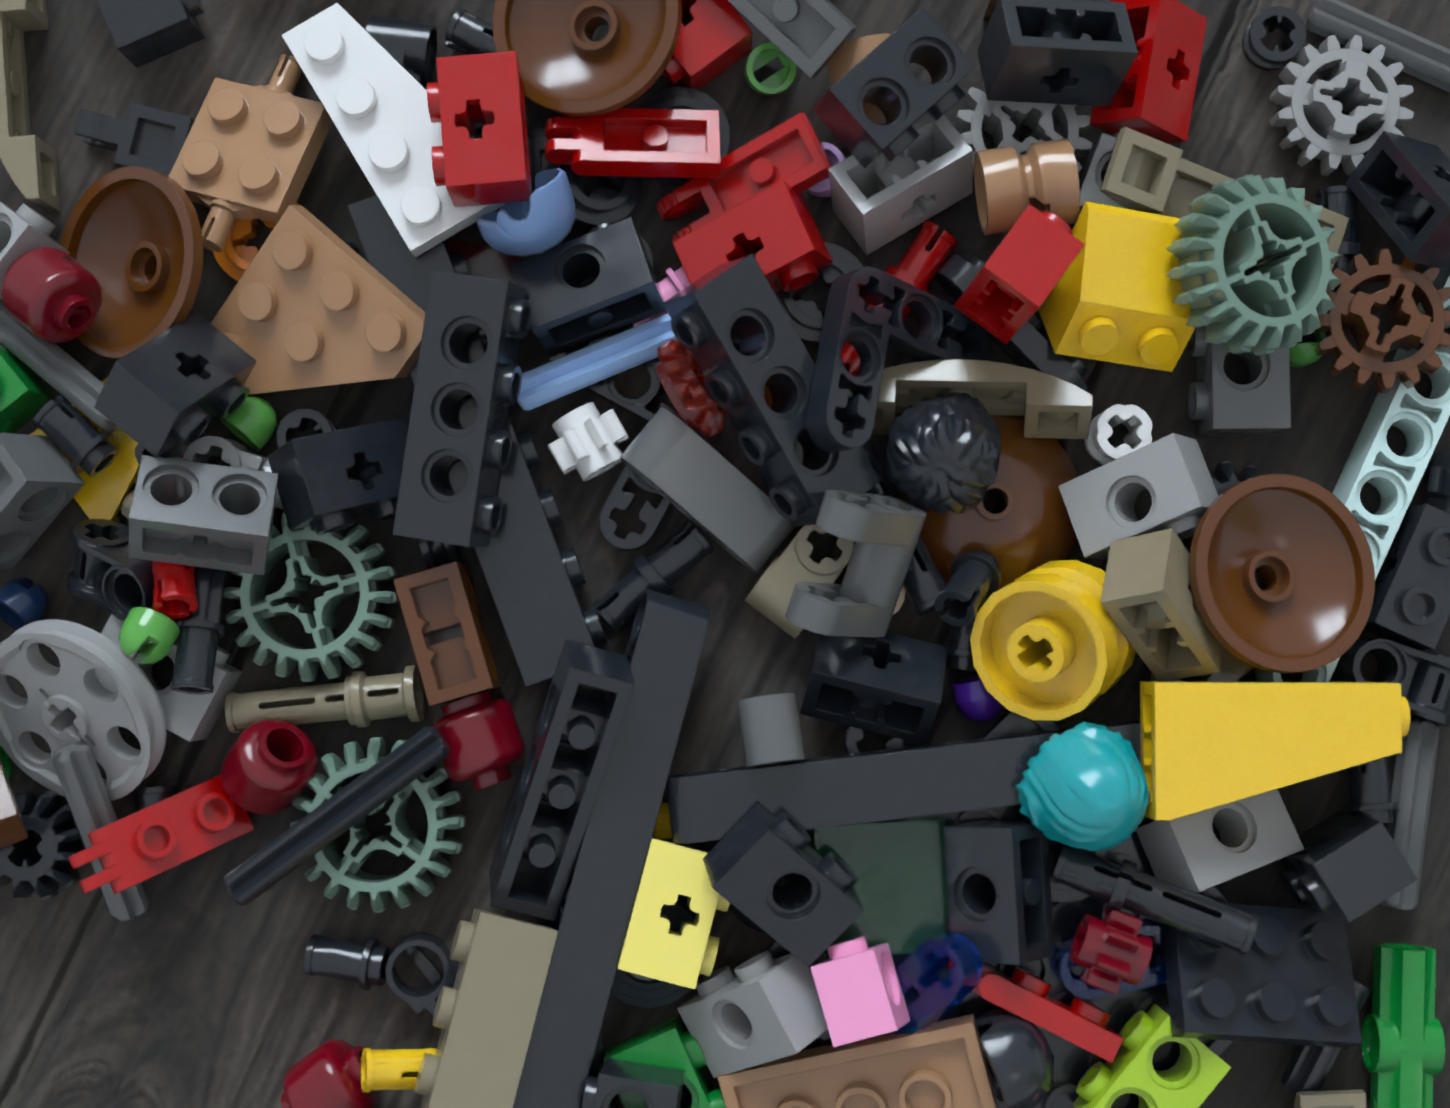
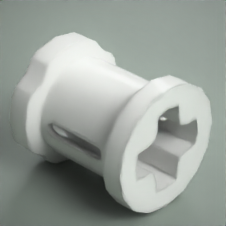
M1115 404L1091 420L1088 439H1084L1086 450L1092 459L1101 465H1105L1152 443V421L1147 413L1137 405ZM1122 423L1129 432L1123 439L1125 443L1115 448L1107 439L1113 433L1112 428Z

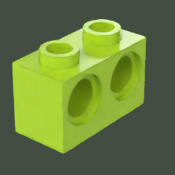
M1154 1003L1147 1013L1142 1010L1137 1012L1124 1025L1119 1033L1123 1041L1113 1062L1107 1061L1105 1065L1102 1062H1097L1083 1075L1076 1088V1093L1079 1097L1073 1105L1075 1108H1111L1116 1098L1123 1094L1133 1093L1139 1097L1138 1108H1199L1231 1069V1066L1196 1038L1172 1037L1170 1016ZM1165 1042H1178L1180 1056L1176 1064L1167 1070H1155L1152 1064L1155 1050Z

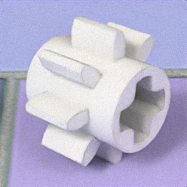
M590 402L572 410L553 423L552 427L559 439L548 444V448L564 475L577 469L582 480L588 481L622 462L619 458L622 455V451L618 444L626 441L629 437L613 409L600 415L594 402Z

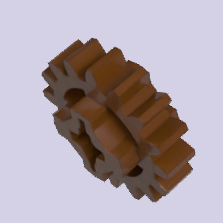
M1381 249L1372 266L1369 265L1368 261L1361 254L1354 256L1349 263L1351 276L1336 268L1332 274L1339 278L1342 283L1335 287V292H1326L1335 307L1328 310L1326 314L1318 316L1321 327L1314 330L1316 332H1325L1326 338L1314 349L1316 355H1326L1333 352L1337 358L1329 373L1336 376L1346 368L1355 372L1352 379V388L1357 390L1369 378H1375L1379 393L1383 394L1393 388L1395 377H1399L1401 383L1409 389L1420 381L1418 367L1429 374H1433L1439 369L1443 363L1434 351H1450V334L1443 332L1444 329L1450 328V310H1444L1443 306L1450 299V287L1437 290L1432 284L1440 271L1438 267H1431L1421 274L1414 270L1415 262H1411L1405 257L1400 265L1392 264V256L1389 249ZM1386 282L1382 290L1370 295L1358 291L1356 295L1351 293L1358 287L1368 283ZM1412 293L1423 306L1425 315L1419 312L1411 295ZM1392 300L1388 313L1391 314L1389 324L1393 328L1376 343L1380 330L1377 329L1379 318L1375 315ZM1342 327L1351 331L1358 346L1357 351L1347 341ZM1395 348L1410 351L1412 348L1418 350L1406 359L1395 362H1382L1388 351Z

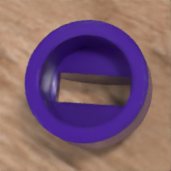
M979 675L951 683L954 700L958 709L971 720L989 721L996 717L1003 708V705L986 690Z

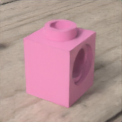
M865 936L836 943L827 948L830 959L810 967L833 1047L893 1032L911 1021L888 942L868 948Z

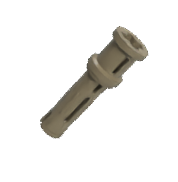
M418 665L406 666L404 673L368 676L365 671H354L351 675L346 676L344 682L287 687L245 693H227L224 709L225 719L229 731L233 733L241 732L249 725L263 719H280L295 726L348 720L351 725H356L357 728L370 727L372 720L407 716L411 722H420L425 717V688Z

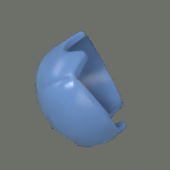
M560 168L542 170L535 176V189L531 193L529 201L507 203L500 207L499 211L479 216L477 218V225L481 237L497 251L507 255L524 257L542 254L559 245L571 232L576 218L574 198L566 172Z

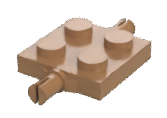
M286 54L280 56L269 84L265 86H249L215 77L169 174V177L183 188L192 202L203 204L210 210L201 229L204 248L213 251L214 249L215 252H222L223 245L234 221L258 218L278 223L290 204L296 205L333 122L321 102L292 95L303 70L295 57L291 55L289 58Z

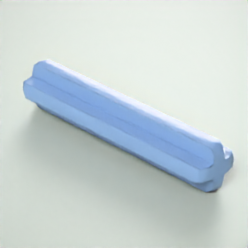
M667 313L522 373L521 390L517 400L519 406L523 410L529 411L683 347L672 331L670 315Z

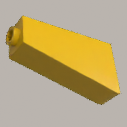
M1140 681L1141 767L1145 774L1150 795L1148 811L1144 816L1153 820H1173L1401 753L1402 737L1408 734L1411 720L1409 703L1404 696H1401V683Z

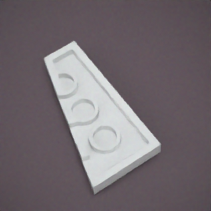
M338 3L282 34L283 39L415 258L475 223L479 216L491 213L507 204L454 207L446 186H436L432 168L431 148L432 146L442 145L441 122H431L427 90Z

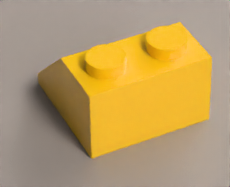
M1085 201L1072 230L1073 236L1085 245L1038 308L1055 354L1173 372L1195 330L1193 326L1186 325L1192 311L1190 305L1173 303L1176 296L1183 292L1180 280L1176 281L1166 277L1172 268L1179 266V259L1166 249L1172 245L1173 241L1182 239V236L1174 226L1181 218Z

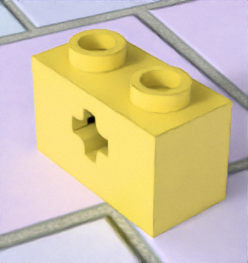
M651 838L617 969L691 989L696 988L699 974L710 977L720 940L718 937L709 935L716 910L727 912L730 902L711 886L703 858L709 852ZM680 894L688 896L687 906L696 913V917L693 922L683 921L679 932L670 930L668 917L660 913L663 904L674 905Z

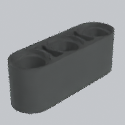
M660 407L619 457L630 469L724 550L756 574H758L796 527L791 526L790 522L778 513L770 497L688 425L663 407Z

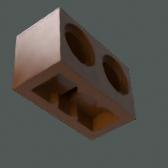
M455 561L393 580L429 706L444 704L502 686L466 564Z

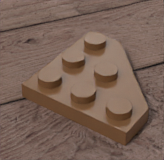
M290 204L211 324L256 360L244 384L250 389L248 395L405 378L419 359L425 312L305 207Z

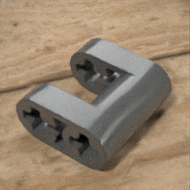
M827 490L815 522L816 525L832 535L854 541L855 545L842 584L797 583L786 611V618L803 629L827 636L884 637L890 625L927 513L915 505L889 496Z

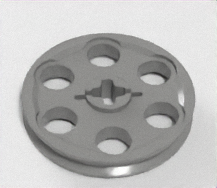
M46 619L29 623L19 628L9 638L0 643V746L28 776L45 788L66 797L53 765L52 757L57 750L76 742L88 745L93 752L95 760L105 770L107 779H103L111 801L128 795L156 769L162 759L166 745L167 732L164 712L157 693L148 677L130 656H126L122 652L121 647L91 628L78 623L57 619ZM38 643L50 647L59 658L60 667L49 664L43 658L39 651ZM95 669L105 671L112 677L116 683L118 693L108 691L97 680ZM6 675L14 677L24 686L28 699L17 695L10 688ZM118 726L127 728L138 738L141 750L126 744L120 736ZM30 731L39 734L46 740L51 749V754L42 751L35 745Z

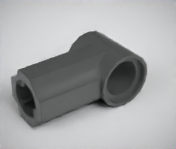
M796 693L772 694L737 701L746 767L773 765L805 759Z

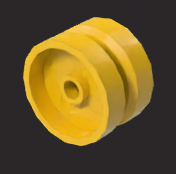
M1078 560L1049 561L992 593L977 612L970 637L973 665L986 690L1007 710L1035 721H1060L1086 709L1100 695L1113 687L1132 666L1136 654L1135 649L1100 603L1106 574L1102 569Z

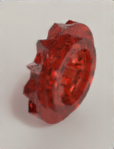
M674 339L658 347L657 353L660 362L656 364V370L659 379L684 422L693 431L700 430L708 438L723 431L725 412L709 396L704 384L705 376L692 353Z

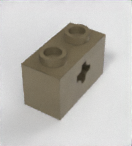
M1173 528L1111 541L1100 602L1157 681H1170L1220 672L1223 646L1210 632L1196 606L1190 583V553Z

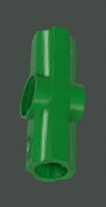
M1406 943L1374 944L1372 1014H1367L1364 1018L1361 1031L1363 1061L1366 1069L1371 1072L1370 1108H1433V1075L1441 1073L1446 1051L1443 1028L1440 1021L1435 1017L1436 949Z

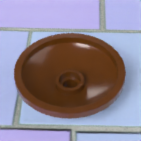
M496 0L493 12L496 52H517L523 74L524 95L539 106L555 113L575 117L605 114L624 107L637 99L663 73L675 51L680 34L682 19L681 0ZM601 25H608L609 30L606 37L601 41L594 42L592 39L594 31Z
M128 166L115 169L96 180L81 196L70 214L60 245L70 252L69 255L94 274L102 287L103 302L99 316L91 328L78 337V340L98 355L120 359L179 322L185 321L196 301L202 281L204 243L198 216L190 198L183 188L168 175L149 168Z
M989 415L1000 428L1002 436L997 475L994 483L987 489V491H998L1003 496L1005 504L1000 513L993 514L988 512L983 506L982 499L978 506L973 509L966 508L963 513L947 512L942 514L936 513L934 510L926 512L927 516L920 535L925 541L927 549L946 585L951 579V566L954 560L964 552L983 550L990 553L997 560L1001 572V583L997 589L999 590L1005 585L1014 582L1015 579L1049 561L1066 560L1075 545L1077 536L1058 486L1077 478V471L1067 452L1055 438H1024L1023 417ZM900 493L902 501L909 503L905 495Z
M1268 474L1247 479L1224 491L1210 504L1201 517L1193 536L1189 558V574L1196 606L1213 636L1225 649L1243 662L1258 669L1276 673L1309 671L1323 667L1342 656L1362 633L1370 616L1375 593V573L1372 554L1367 539L1355 517L1336 496L1322 486L1310 480L1287 474ZM1255 570L1263 577L1264 585L1262 590L1256 583Z

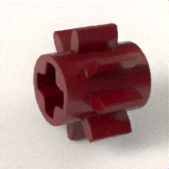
M1105 906L1101 919L1086 914L1081 920L1071 946L1070 961L1084 967L1080 980L1088 985L1117 995L1121 981L1133 986H1137L1140 983L1150 962L1153 941L1152 938L1138 933L1143 922L1142 919L1113 908L1110 911Z

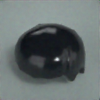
M1003 1008L986 1012L975 1020L976 1028L979 1027L980 1041L987 1066L999 1084L996 1091L997 1099L1000 1102H1005V1108L1035 1107L1054 1086V1055L1046 1037L1035 1024Z

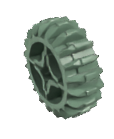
M1246 175L1235 179L1233 182L1226 180L1212 186V190L1207 191V194L1196 197L1188 205L1191 214L1181 217L1180 221L1174 224L1182 239L1173 241L1172 245L1166 250L1179 259V266L1172 268L1166 277L1176 281L1180 280L1183 292L1176 296L1173 303L1190 305L1192 311L1186 325L1193 326L1194 328L1205 326L1204 342L1214 345L1224 343L1226 352L1234 354L1246 352L1256 356L1270 354L1275 349L1291 348L1298 342H1301L1302 336L1311 334L1314 330L1321 327L1318 316L1326 314L1328 310L1335 307L1326 292L1334 290L1342 281L1330 272V265L1336 263L1343 255L1329 251L1327 239L1330 238L1336 229L1321 227L1318 223L1323 206L1313 204L1304 206L1305 188L1291 187L1286 189L1283 177H1269L1262 180L1260 175ZM1264 257L1263 262L1259 264L1256 263L1257 260ZM1252 267V271L1245 275L1244 271Z
M283 513L281 518L283 534L272 525L265 575L228 571L233 575L242 576L241 587H225L224 598L240 600L241 609L230 611L226 614L225 619L228 624L247 623L248 628L236 638L239 647H248L259 641L261 642L253 658V662L257 665L265 666L278 654L275 665V674L282 678L289 677L298 663L301 680L303 682H312L317 677L320 662L327 678L335 679L341 676L342 671L339 656H342L345 662L352 668H360L364 665V659L357 647L359 643L372 651H379L383 646L380 638L370 632L373 625L389 629L394 626L395 620L392 617L379 614L378 612L380 602L386 604L399 602L396 592L380 591V582L392 580L396 577L397 573L395 568L390 566L374 569L372 564L384 556L386 548L384 545L376 543L363 550L361 549L369 535V529L365 526L357 525L346 536L347 528L317 535L314 525L290 531L285 513ZM326 543L334 547L348 559L355 572L348 575L338 574L328 577L323 573L318 559L311 557L308 544ZM289 553L290 559L285 561L288 575L285 584L275 593L266 595L265 599L266 584L271 571L278 561ZM310 577H312L311 585L336 588L324 592V596L315 599L314 605L316 610L313 611V614H311L313 606L287 603L299 599L300 595L309 591L308 581ZM360 591L359 605L352 623L335 640L332 631L337 629L335 622L337 606L346 598L354 596L356 592ZM294 614L300 619L305 633L312 634L316 648L307 649L291 643L276 630L270 618L277 615L286 616Z
M373 737L370 739L367 748V758L357 741L344 745L346 764L334 753H328L321 758L322 765L329 778L315 772L314 777L308 782L307 786L317 793L316 796L299 795L294 800L293 806L308 813L312 812L340 791L353 777L367 771L387 756L383 737ZM406 740L396 741V743L392 747L391 752L395 750L397 747H399L401 744H403ZM445 768L435 771L429 777L423 773L368 814L371 816L391 805L386 812L391 821L384 824L392 826L391 834L384 833L366 843L371 836L366 827L373 823H365L366 817H364L349 828L350 841L343 852L345 856H342L333 840L314 855L318 864L308 869L305 874L306 879L312 882L327 873L332 879L325 887L324 896L328 899H333L344 887L349 888L347 907L352 910L358 909L364 902L367 892H370L371 907L375 913H381L387 909L389 891L400 908L408 907L413 902L410 884L423 896H428L435 890V886L427 870L443 878L447 877L453 870L450 863L439 855L440 851L448 854H458L463 848V842L457 838L447 836L446 829L455 830L466 825V817L464 815L446 814L445 806L453 805L460 801L462 794L460 790H452L441 795L437 785L449 778ZM413 790L420 797L427 814L428 833L425 844L418 839L419 834L408 825L406 820V808L413 797L411 795ZM296 820V821L291 822V823H290V827H292L294 824H296V823H297L298 821H300V820ZM377 849H385L396 856L404 854L415 862L408 870L393 875H374L359 870L365 860L369 859Z

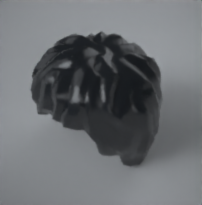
M952 392L947 396L938 394L934 398L924 397L914 405L908 406L903 414L896 418L894 425L888 431V444L884 453L887 479L895 484L899 492L905 495L910 504L926 512L934 510L936 513L945 514L953 512L958 514L963 513L966 508L973 509L981 503V499L984 498L987 489L995 481L1002 446L1001 430L994 419L989 416L981 401L977 398H972L968 393L959 394Z

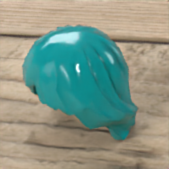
M1082 722L1074 728L1066 730L1062 735H1052L1049 741H1045L1040 746L1038 755L1031 757L1026 763L1029 769L1022 773L1024 778L1016 785L1018 803L1022 805L1020 813L1030 818L1032 824L1042 831L1044 836L1071 847L1091 851L1114 848L1130 838L1131 833L1135 832L1138 825L1145 819L1144 815L1148 811L1147 807L1150 802L1145 774L1130 741L1123 739L1120 732L1109 731L1106 726L1096 725L1095 723Z

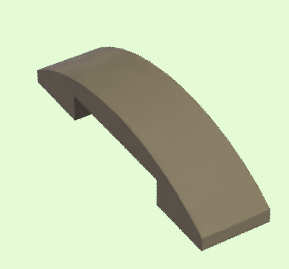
M0 0V158L11 179L27 200L47 213L61 212L57 151L36 135H31L24 44V32L48 30L46 0Z
M1124 127L1119 131L1100 191L1128 209L1181 218L1191 214L1188 205L1196 197L1207 194V191L1212 190V186L1226 180L1233 182L1235 179L1181 158L1183 150ZM1304 200V206L1310 204L1316 205L1314 203ZM1322 208L1318 223L1321 227L1336 229L1330 238L1327 239L1329 251L1338 253L1349 218ZM1262 257L1261 259L1257 260V262H1260V263L1263 262V261H1264V257ZM1331 264V265H1330V272H1331V273H1332L1334 264Z
M967 359L907 363L884 368L875 422L871 433L888 435V431L892 428L897 418V413H903L908 406L914 405L924 397L934 398L938 394L947 396L952 392H957L959 394L968 393L972 398L980 400L989 415L1024 416V438L1088 439L1093 395L1055 376L1012 364Z

